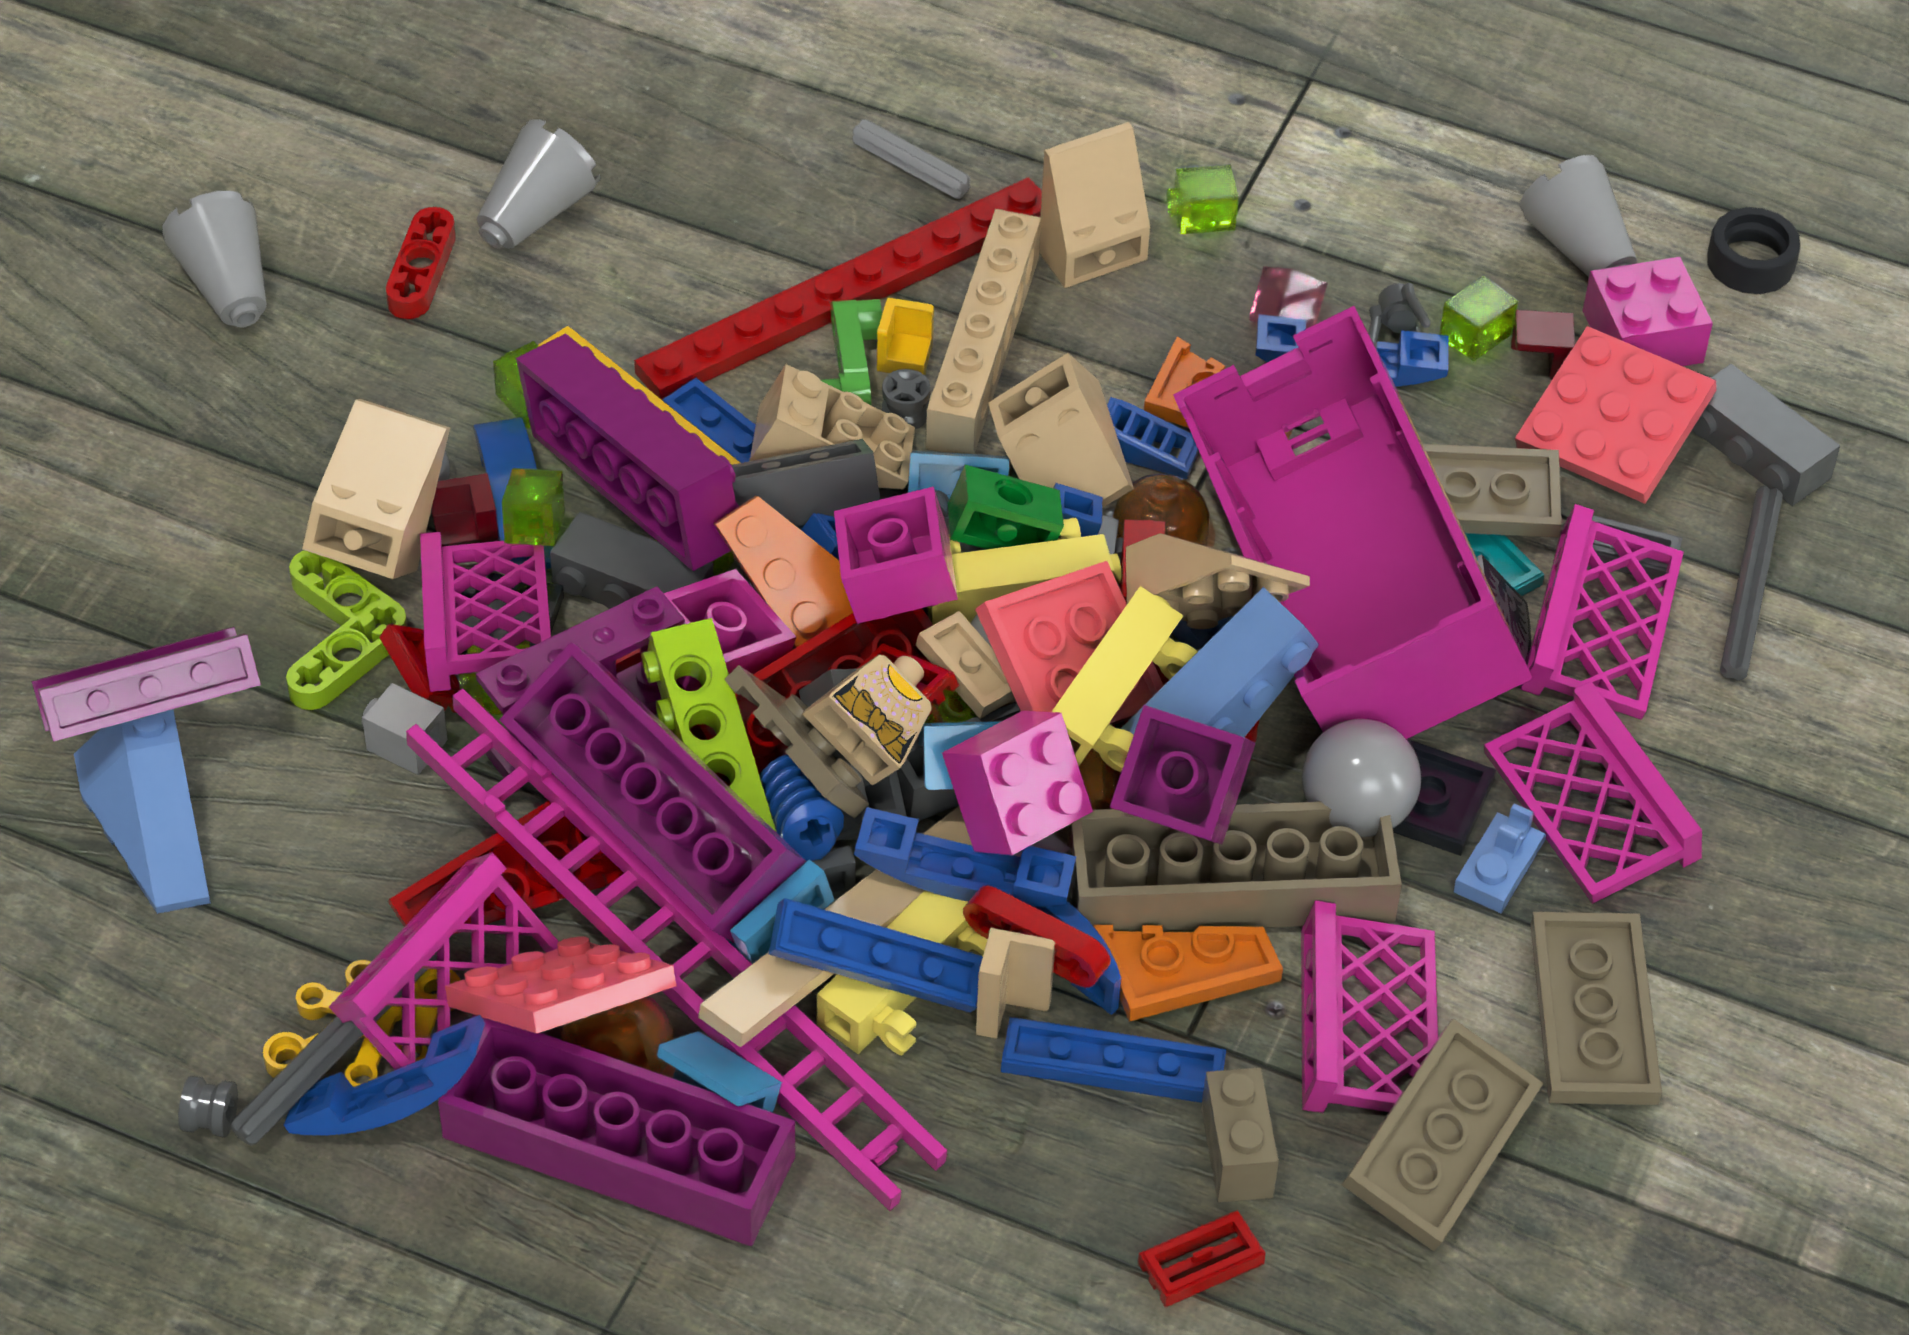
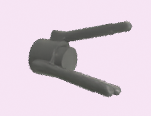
M1398 283L1387 286L1379 295V305L1372 306L1369 309L1371 317L1369 335L1375 347H1377L1381 323H1384L1385 326L1397 333H1401V330L1421 332L1419 321L1425 328L1431 325L1426 311L1416 297L1412 283Z

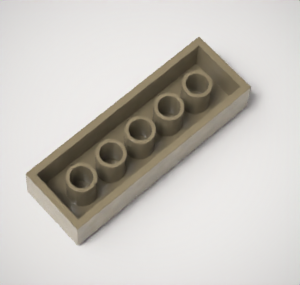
M1320 801L1235 805L1223 844L1221 845L1116 809L1093 810L1090 814L1069 824L1067 846L1071 848V855L1076 856L1071 878L1073 906L1093 926L1113 925V931L1142 932V925H1162L1163 932L1196 930L1198 926L1264 928L1304 926L1315 900L1335 903L1336 915L1382 923H1395L1402 883L1391 816L1380 817L1378 831L1375 836L1360 837L1351 828L1343 826L1332 827L1329 820L1332 809Z

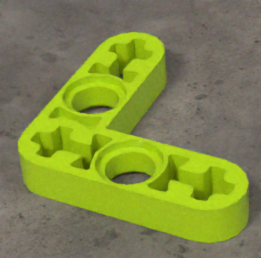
M303 550L292 558L289 565L293 590L301 598L340 625L337 630L296 661L288 669L286 675L290 701L301 709L315 710L329 704L389 655L379 638L388 624L408 626L405 609L398 602L342 562ZM322 572L323 579L319 577L317 574ZM346 593H355L362 597L358 603L351 606H342L335 602L339 596ZM344 648H355L361 652L358 658L351 661H340L334 657L339 650Z

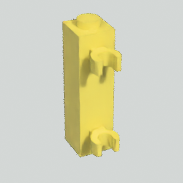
M1077 518L1063 519L1064 527L1060 533V538L1054 541L961 553L960 542L950 540L958 599L935 606H928L929 619L935 625L960 611L971 623L977 615L975 609L986 601L1104 561L1108 562L1117 584H1121L1122 574L1118 554L1109 553L1104 534L1081 537Z
M1142 586L1138 588L1052 710V712L1062 713L1078 766H1080L1092 748L1100 754V757L1108 766L1121 772L1134 734L1124 729H1116L1109 722L1151 662L1158 665L1161 672L1170 680L1198 652L1192 646L1182 642H1175L1169 637L1183 615L1173 609L1165 599L1153 595Z
M926 890L886 927L981 956L984 954L988 940L975 932L965 920L963 908L968 901L942 896ZM836 975L817 993V1026L857 1054L879 1036L890 1050L902 1056L916 1042V1038L909 1033L917 1026V1022L903 1011L916 997Z

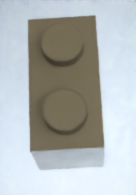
M1261 1067L1206 1072L1201 1110L1218 1203L1273 1198L1279 1160Z

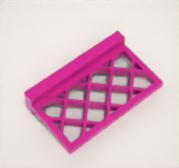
M1575 504L1560 532L1529 653L1527 666L1533 679L1521 684L1520 690L1540 696L1544 687L1573 696L1574 689L1592 681L1612 710L1642 720L1647 710L1684 552L1592 521L1594 510ZM1594 540L1612 545L1620 557L1604 564L1593 549ZM1651 558L1668 564L1666 574L1651 580L1639 561ZM1627 566L1639 585L1622 591L1610 573ZM1598 578L1611 597L1593 603L1584 590L1583 584ZM1646 594L1657 612L1655 615L1641 619L1629 600ZM1578 603L1582 609L1577 610ZM1617 606L1630 625L1612 631L1600 612ZM1585 618H1589L1601 636L1587 643H1583L1573 628V623ZM1636 634L1647 649V654L1632 660L1619 640ZM1568 643L1572 648L1570 650H1567ZM1608 646L1620 665L1603 672L1590 652ZM1579 658L1591 677L1579 681L1561 675L1563 664ZM1642 667H1643V671H1642V674H1641V672L1639 671V668H1642ZM1627 674L1638 691L1636 700L1618 694L1609 681Z
M440 532L420 534L424 647L430 692L451 690L450 675L480 672L526 650L515 648L524 640L538 644L551 637L543 537L442 546ZM532 556L521 565L509 561L512 558ZM478 562L477 565L469 570L455 563ZM493 571L504 574L503 577L495 582L486 578ZM520 582L531 586L522 594L512 590ZM469 587L481 591L472 598L461 595ZM496 599L507 603L498 610L487 606ZM522 611L534 615L524 623L513 618ZM471 616L482 620L474 627H469L462 623ZM497 628L509 632L499 640L489 636ZM473 645L484 649L481 653L460 655Z
M1592 681L1573 690V701L1484 744V753L1521 805L1534 812L1533 822L1541 832L1546 834L1545 839L1593 904L1676 861H1679L1684 868L1701 859L1702 829ZM1568 721H1571L1580 733L1576 745L1549 740L1551 730ZM1585 742L1589 745L1590 748L1584 747ZM1516 747L1536 750L1531 767L1509 763L1503 754ZM1544 752L1572 757L1567 775L1539 769ZM1580 759L1602 763L1607 770L1604 781L1600 782L1576 777ZM1521 779L1527 780L1526 785L1523 783ZM1612 779H1614L1617 785L1611 784ZM1535 782L1563 787L1558 805L1537 801L1532 795ZM1571 789L1598 794L1599 798L1595 812L1566 807ZM1607 796L1630 801L1634 807L1631 820L1602 814ZM1548 816L1554 817L1553 823ZM1640 816L1644 820V822H1639ZM1562 819L1589 824L1590 828L1586 842L1563 838L1559 833ZM1598 827L1627 832L1622 850L1594 845ZM1635 834L1656 838L1664 848L1651 856L1630 852ZM1575 854L1581 855L1580 861ZM1589 857L1618 863L1615 874L1595 883L1586 870Z
M493 852L468 860L329 1006L343 1023L352 1021L395 1070L414 1063L415 1046H429L431 1038H415V1007L437 1008L438 1031L450 1027L451 1007H448L445 985L450 984V970L469 971L479 967L501 968L512 964L511 958L519 954V935L532 936L545 952L558 949L557 943L559 941L502 877L501 874L507 868ZM492 892L505 905L506 926L484 925V901ZM471 916V924H463ZM518 921L522 924L523 927H518ZM455 932H471L472 962L450 961L449 938ZM484 933L506 934V964L484 963ZM437 952V961L429 960ZM421 968L437 969V999H415V974ZM402 989V998H393ZM385 1006H402V1037L387 1036L373 1020ZM396 1045H402V1051Z
M1315 900L1301 930L1302 1110L1324 1113L1328 1103L1390 1112L1402 1093L1394 1082L1407 1073L1413 1077L1420 1063L1423 1062L1438 1039L1435 931L1336 915L1335 903ZM1342 935L1359 937L1371 950L1357 959L1342 944ZM1397 944L1420 947V960L1409 967L1391 948ZM1378 957L1398 975L1385 985L1365 967ZM1352 975L1372 993L1360 1003L1355 1001L1342 988V982ZM1405 983L1422 999V1004L1413 1011H1410L1392 993ZM1379 1001L1399 1019V1021L1386 1030L1366 1011ZM1352 1020H1355L1373 1037L1372 1040L1361 1048H1358L1343 1033V1027ZM1406 1027L1423 1043V1049L1413 1057L1393 1038ZM1380 1046L1400 1064L1399 1067L1388 1075H1385L1367 1057V1055ZM1343 1053L1347 1056V1058H1345L1344 1060ZM1353 1065H1356L1374 1085L1367 1090L1345 1087L1344 1072Z

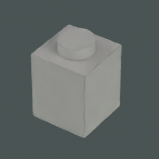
M391 683L379 699L374 698L364 710L362 725L367 751L419 775L427 764L407 745L406 731L417 724L442 747L448 740L444 707Z

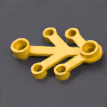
M356 960L347 966L345 970L347 987L371 961ZM428 969L415 982V999H437V994H429L432 991H437V969ZM450 970V984L461 981L459 976L453 970ZM306 983L296 992L298 1012L303 1018L308 1020L321 1019L327 1013L334 1014L329 1006L341 992L327 990L320 983ZM310 998L321 999L317 1004L309 1005L305 1003ZM392 1006L376 1022L389 1037L395 1022L402 1019V1006ZM415 1007V1038H430L437 1020V1008ZM281 1032L270 1037L263 1047L265 1068L268 1074L275 1078L288 1065L280 1063L285 1060H293L317 1034L307 1039H303L300 1035L293 1032ZM365 1035L361 1037H364L355 1062L346 1068L344 1074L353 1087L363 1084L354 1082V1079L359 1076H368L370 1080L378 1078L377 1068L382 1055ZM396 1045L402 1051V1045ZM415 1046V1053L420 1054L415 1059V1062L426 1057L427 1046Z

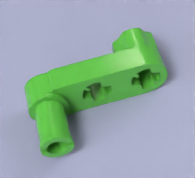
M880 299L831 301V324L839 373L838 378L823 379L821 381L842 392H851L859 396L865 403L871 405V388L863 340L877 339L878 327L882 317Z

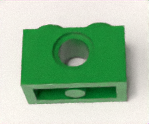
M966 464L948 501L950 540L984 549L1058 540L1064 527L1060 490Z

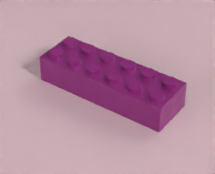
M566 333L516 358L531 431L535 439L692 571L730 552V549L713 525L739 507L735 500L732 484L735 482L736 476L727 458L723 455H716L704 445L697 434H690L676 422L668 411H662L650 402L641 389H634L622 379L615 368H608L595 357L587 346L582 347Z
M573 641L567 645L499 719L712 931L733 943L734 939L730 930L806 863L780 835L594 656Z
M484 1018L485 1026L473 1062L461 1079L438 1100L442 1137L444 1139L752 1247L796 1158L795 1120L749 1104L736 1106L714 1092L542 1033L536 1034Z

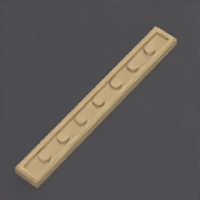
M959 806L923 833L972 845ZM876 869L824 910L886 928L924 890L899 881ZM768 952L701 1003L698 1018L739 1047H742L834 973L768 955Z

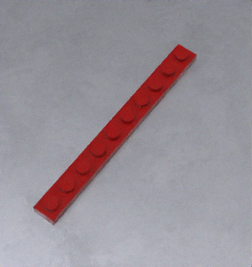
M1027 177L634 360L635 374L661 400L694 378L704 383L831 323V301L882 299L980 253L995 209L1041 217L1042 190Z

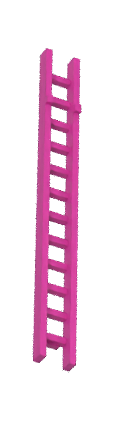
M463 688L453 695V710L480 734L467 746L450 757L417 724L406 731L407 745L614 945H618L620 951L631 954L648 953L650 959L663 962L646 943L673 921L690 935L698 944L673 964L676 986L662 992L712 1040L781 1081L782 1085L776 1102L889 1211L900 1203L901 1190L878 1167L897 1152L898 1146L895 1143L902 1138L935 1171L946 1162L947 1150L797 1006L791 1007L742 1047H739L698 1018L700 1004L704 1000L682 979L710 956L733 978L752 964L723 936L712 931L539 759H536ZM494 748L515 770L486 791L464 769ZM527 782H530L552 804L522 826L505 809V805L502 802ZM565 816L587 839L558 861L536 838ZM599 851H602L624 874L595 896L572 873ZM638 886L661 909L634 931H631L608 908L634 887ZM787 1028L811 1053L787 1074L782 1076L758 1051ZM825 1065L850 1090L821 1114L796 1088ZM863 1101L888 1127L860 1151L834 1125Z

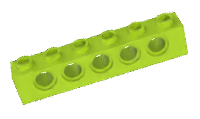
M712 618L651 632L648 650L642 653V663L649 684L657 682L662 700L656 701L658 719L713 772L722 773L727 776L731 782L729 787L776 832L735 693L724 680L729 673ZM683 676H691L696 678L702 687L696 691H685L675 681ZM697 724H705L713 728L717 735L710 740H701L693 736L690 728Z

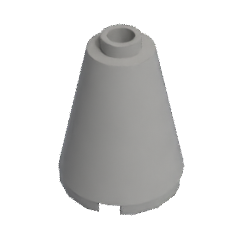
M533 119L529 120L521 129L477 216V222L480 226L479 234L492 247L500 249L502 246L509 249L514 248L593 191L601 180L600 174L593 176L591 172L596 166L591 155L578 141L559 127L554 133H551L542 128L546 121Z
M1581 155L1558 164L1562 171L1550 180L1543 174L1525 191L1520 201V208L1524 213L1525 219L1588 277L1590 271L1637 263V258L1605 167L1594 155Z
M214 191L198 195L189 200L191 208L180 215L176 208L168 215L162 225L165 244L223 323L236 327L250 326L259 320L266 309L256 211L250 200L248 202L244 201L241 194L235 191Z

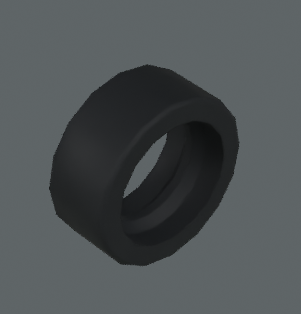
M1755 207L1730 210L1717 220L1712 229L1707 251L1708 267L1716 279L1734 290L1752 294L1777 291L1789 283L1795 272L1801 248L1800 235L1794 225L1779 213ZM1739 241L1758 242L1770 247L1778 254V257L1768 260L1749 259L1736 253L1729 247V244Z

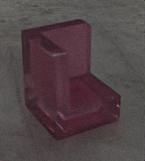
M1264 266L1249 320L1257 323L1258 314L1305 319L1307 329L1317 323L1328 283L1293 269Z

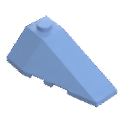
M174 710L164 711L100 729L74 753L82 801L88 810L94 813L102 825L105 836L111 845H115L127 863L132 877L157 914L209 904L210 898Z

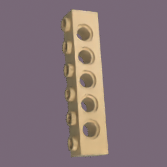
M999 209L994 211L927 407L926 449L947 453L975 454L988 415V402L993 399L1038 263L1041 217Z

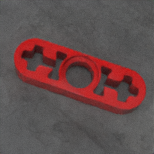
M424 208L418 211L411 221L386 284L388 309L398 318L415 319L424 315L430 308L456 240L454 217L444 208ZM433 229H435L432 241L427 240V234H431ZM416 258H428L433 261L429 266L422 268L413 267L409 264ZM410 284L415 285V292H411L407 297Z
M980 887L963 908V915L969 926L986 939H988L990 929L995 928L1053 940L1055 942L1053 973L1078 986L1092 987L1110 966L1111 959L1109 953L1098 940L995 887Z

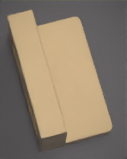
M960 611L919 633L916 642L918 649L932 664L954 672L959 683L955 691L980 719L1000 707L1016 702L992 647Z
M995 928L990 929L979 969L976 1035L997 1039L1006 1004L1040 1011L1049 1010L1055 942L1053 940Z

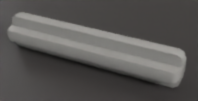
M868 119L861 120L854 127L852 140L856 145L954 199H961L969 191L971 178L967 173Z

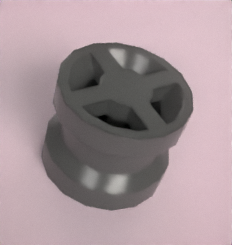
M899 369L886 376L882 383L884 399L882 411L894 413L902 417L908 424L914 426L915 429L923 426L927 422V407L930 397V382L927 377L919 371L912 369Z
M188 1077L179 1104L178 1123L180 1130L193 1133L199 1128L210 1129L214 1136L226 1138L232 1130L230 1125L236 1116L238 1103L237 1084L232 1081L223 1080L218 1085L207 1084L202 1077Z

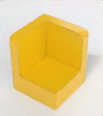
M887 297L877 332L878 372L891 373L899 369H912L925 375L933 347V305Z

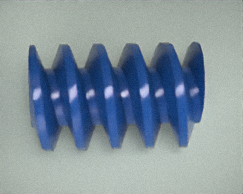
M789 755L780 756L770 762L759 773L776 832L805 861L809 859L811 861L821 860L831 851L842 831L844 815L840 808L823 797Z

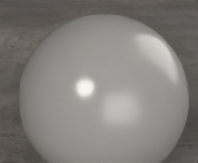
M1353 719L1332 726L1315 740L1303 764L1302 785L1307 802L1320 801L1332 809L1329 816L1332 827H1348L1356 831L1360 837H1372L1377 834L1380 817L1390 815L1392 828H1394L1412 811L1420 792L1421 770L1414 749L1408 740L1396 729L1375 720Z

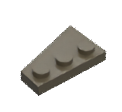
M740 665L724 679L735 693L741 694L758 706L753 712L755 717L765 728L769 729L781 742L788 746L786 753L825 799L854 819L869 805V802L857 787L862 781L860 776L843 759L835 758L833 753L837 749L815 727L813 728L810 722L802 715L808 708L803 701L794 694L786 699Z

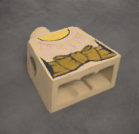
M879 654L814 702L802 715L871 785H874L901 768L932 708L930 701L916 688L924 676L921 665L909 656H900L893 664L886 656Z

